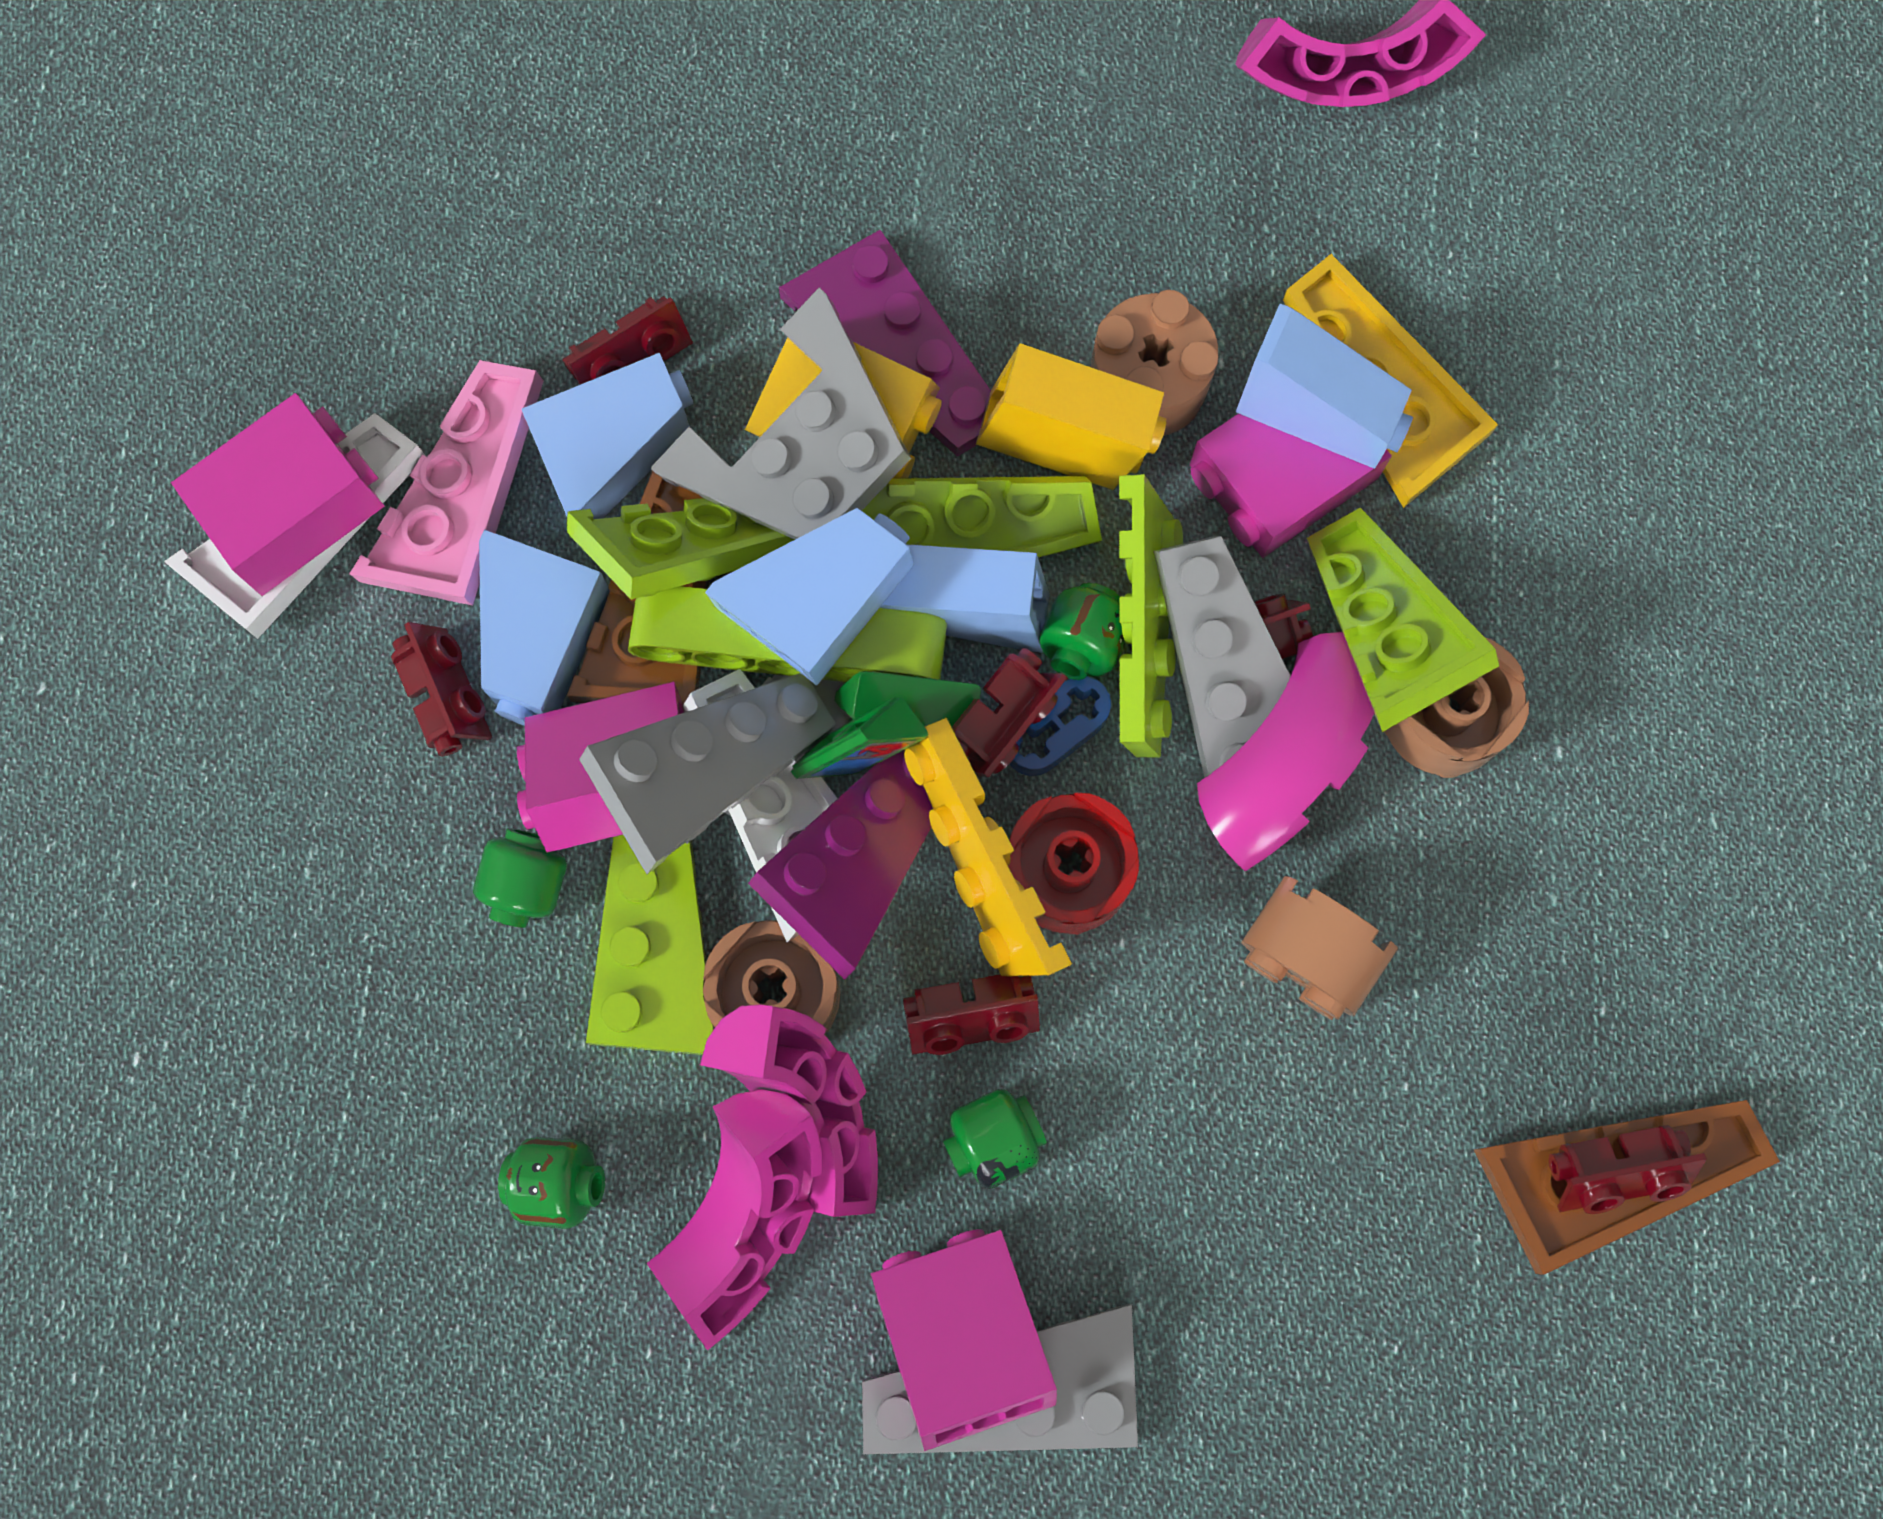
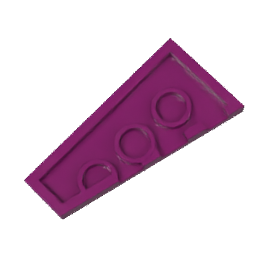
M881 230L876 231L779 287L780 299L795 312L818 288L823 290L834 303L839 313V318L853 342L931 378L940 389L936 398L942 400V404L929 432L957 457L977 446L976 442L991 390Z
M905 750L874 765L760 868L748 882L844 980L856 969L931 829L929 812L933 807L924 785H918L907 768L904 756Z

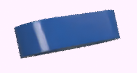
M1088 676L1083 680L1069 679L1065 681L1055 693L1058 696V700L1052 711L1040 722L1031 724L1025 731L1032 738H1036L1051 727L1055 734L1045 742L1044 753L1046 756L1040 759L1036 754L1030 753L1023 757L1019 753L1023 742L1022 737H1020L1016 742L1019 745V750L1011 761L1010 766L1018 773L1027 776L1042 775L1053 769L1095 736L1106 724L1111 709L1110 694L1102 683ZM1075 694L1080 700L1087 699L1089 696L1095 699L1096 702L1092 709L1093 719L1089 720L1086 716L1080 714L1066 725L1060 720L1070 710L1072 703L1070 696Z

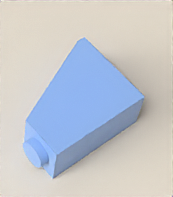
M1280 303L1255 359L1236 413L1375 469L1386 449L1398 452L1405 439L1413 417L1403 413V410L1412 390L1293 308Z
M660 353L536 402L521 410L566 516L568 511L591 509L594 516L593 519H602L652 470L653 464L690 427L684 408L694 403L680 370L669 374Z
M856 508L714 581L705 593L719 611L815 685H818L914 565L910 548L906 545L910 538L900 526L885 515L879 513L873 520Z
M484 530L479 540L481 688L497 705L495 712L498 715L525 726V717L561 708L587 648L586 644L594 623H598L610 590L600 571Z
M907 545L910 548L914 565L880 608L921 612L938 616L947 623V636L1019 650L1026 648L1031 652L1043 653L1039 640L1040 631L1047 618L1049 591L1037 553Z

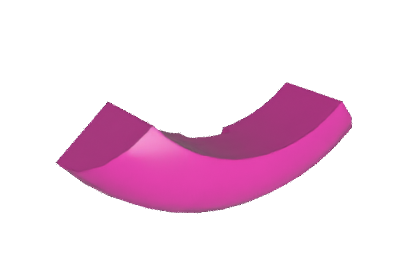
M1418 0L1402 18L1387 29L1369 38L1348 44L1316 39L1293 28L1280 17L1261 19L1241 48L1235 64L1256 82L1276 93L1298 101L1336 107L1367 106L1390 101L1392 98L1432 83L1463 60L1487 34L1450 0Z
M1343 632L1323 633L1298 643L1297 657L1291 677L1268 717L1232 757L1197 783L1199 803L1207 824L1222 848L1244 871L1267 858L1304 828L1310 821L1302 813L1328 785L1340 790L1368 750V747L1361 741V738L1375 713Z
M769 1005L740 1006L723 1017L707 1039L700 1065L724 1070L737 1078L749 1091L763 1089L785 1093L804 1106L811 1114L819 1134L822 1149V1174L813 1177L807 1200L814 1208V1212L832 1217L874 1214L878 1189L876 1132L874 1129L864 1127L859 1101L866 1094V1089L850 1055L847 1052L836 1050L824 1035L827 1029L822 1024L792 1009Z
M763 1089L735 1094L713 1106L721 1132L720 1158L713 1182L706 1197L688 1224L659 1254L646 1263L707 1351L736 1327L767 1294L770 1287L764 1280L774 1267L782 1253L794 1254L814 1212V1208L807 1200L813 1177L822 1174V1149L819 1134L811 1114L804 1106L785 1093Z

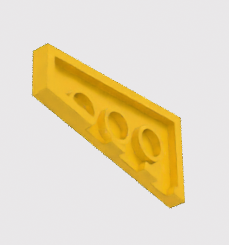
M1332 254L1327 256L1286 290L1283 298L1286 306L1293 308L1412 390L1403 410V413L1413 417L1411 425L1399 451L1394 452L1387 449L1392 457L1383 470V474L1403 508L1488 438L1498 426L1484 409Z
M947 718L925 726L928 732L927 738L905 749V762L914 781L918 785H924L933 807L929 812L931 827L939 842L943 846L949 847L958 869L954 873L955 885L963 902L968 907L974 908L983 930L979 933V943L986 960L993 968H998L1001 976L1051 975L1072 965L1062 943L1049 948L1036 922V918L1042 916L1045 910L1034 888L1030 887L1025 890L1014 879L1008 867L1011 860L1010 855L1014 849L1003 827H999L990 817L983 818L978 806L984 803L985 792Z

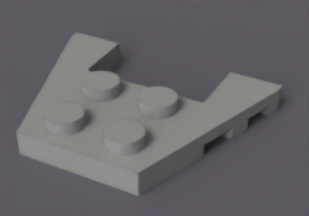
M820 288L811 295L780 330L822 371L747 452L731 467L700 435L688 427L651 467L666 482L699 494L708 501L732 509L794 540L856 508L862 511L911 459L878 391L874 388L861 362L862 359L853 341L848 336L839 318V313L834 303Z

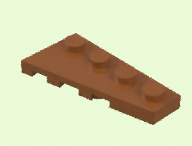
M652 470L640 504H648L651 514L683 511L684 500L700 499L703 497L681 486L677 487L666 482ZM611 579L608 586L610 593L599 622L594 623L586 644L587 654L579 675H575L567 694L571 702L587 703L675 682L684 705L690 693L699 689L701 666L652 661L631 654L628 651L636 598L631 600ZM709 580L697 581L682 586L708 589Z
M1747 1100L1473 1149L1535 1274L1545 1275L1780 1162ZM1663 1125H1669L1673 1131L1683 1129L1691 1144L1690 1156L1704 1153L1707 1158L1692 1183L1691 1189L1684 1195L1661 1202L1652 1201L1649 1196L1628 1199L1619 1207L1600 1214H1587L1583 1208L1559 1212L1557 1206L1567 1187L1566 1180L1556 1181L1549 1167V1155L1558 1153L1561 1145L1608 1137L1616 1159H1623L1625 1157L1618 1142L1620 1134L1656 1128Z

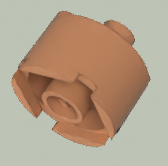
M1165 290L1160 293L1142 294L1121 302L1101 321L1095 338L1090 367L1164 392L1158 416L1166 418V428L1163 435L1165 436L1177 432L1188 425L1195 418L1204 403L1218 364L1217 338L1207 318L1196 307L1191 305L1182 293L1175 290Z
M1486 638L1496 649L1499 667L1384 731L1395 750L1407 762L1425 772L1436 774L1443 778H1454L1480 768L1512 743L1519 735L1529 714V701L1526 702L1523 684L1526 679L1517 660L1495 641ZM1450 698L1456 700L1460 705L1457 712L1449 706Z
M1284 876L1241 942L1250 951L1244 963L1276 984L1287 976L1305 988L1299 999L1330 1020H1333V1018L1339 1020L1344 1012L1355 1016L1395 955L1398 947L1392 941L1383 943L1380 947L1376 946L1372 941L1378 934V929L1314 888L1307 898L1291 892L1298 880Z
M754 921L743 924L727 933L713 948L706 961L703 976V997L707 1015L713 1026L716 1027L723 1017L740 1006L762 1005L759 1002L764 994L758 987L760 982L768 978L775 983L783 976L786 978L782 985L787 994L780 1003L769 999L763 1005L792 1009L805 1014L822 1024L827 1029L824 1034L826 1035L836 1018L840 1003L841 990L837 972L800 935L786 942L778 921Z

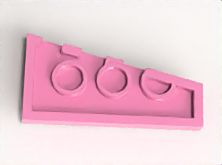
M479 360L440 424V428L444 431L430 455L427 457L421 455L409 475L414 480L397 509L389 508L377 528L382 534L368 557L366 558L362 555L359 557L350 572L351 576L365 584L473 606L480 585L479 540L484 530L496 534L529 430L521 409L538 401L544 382L536 370Z

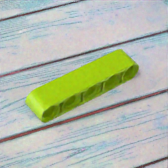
M679 586L661 591L653 596L636 598L628 651L637 657L658 662L730 670L741 669V671L793 676L800 673L719 611L706 595L707 589ZM879 608L822 680L847 682L860 671L941 680L947 623L944 619L927 613Z

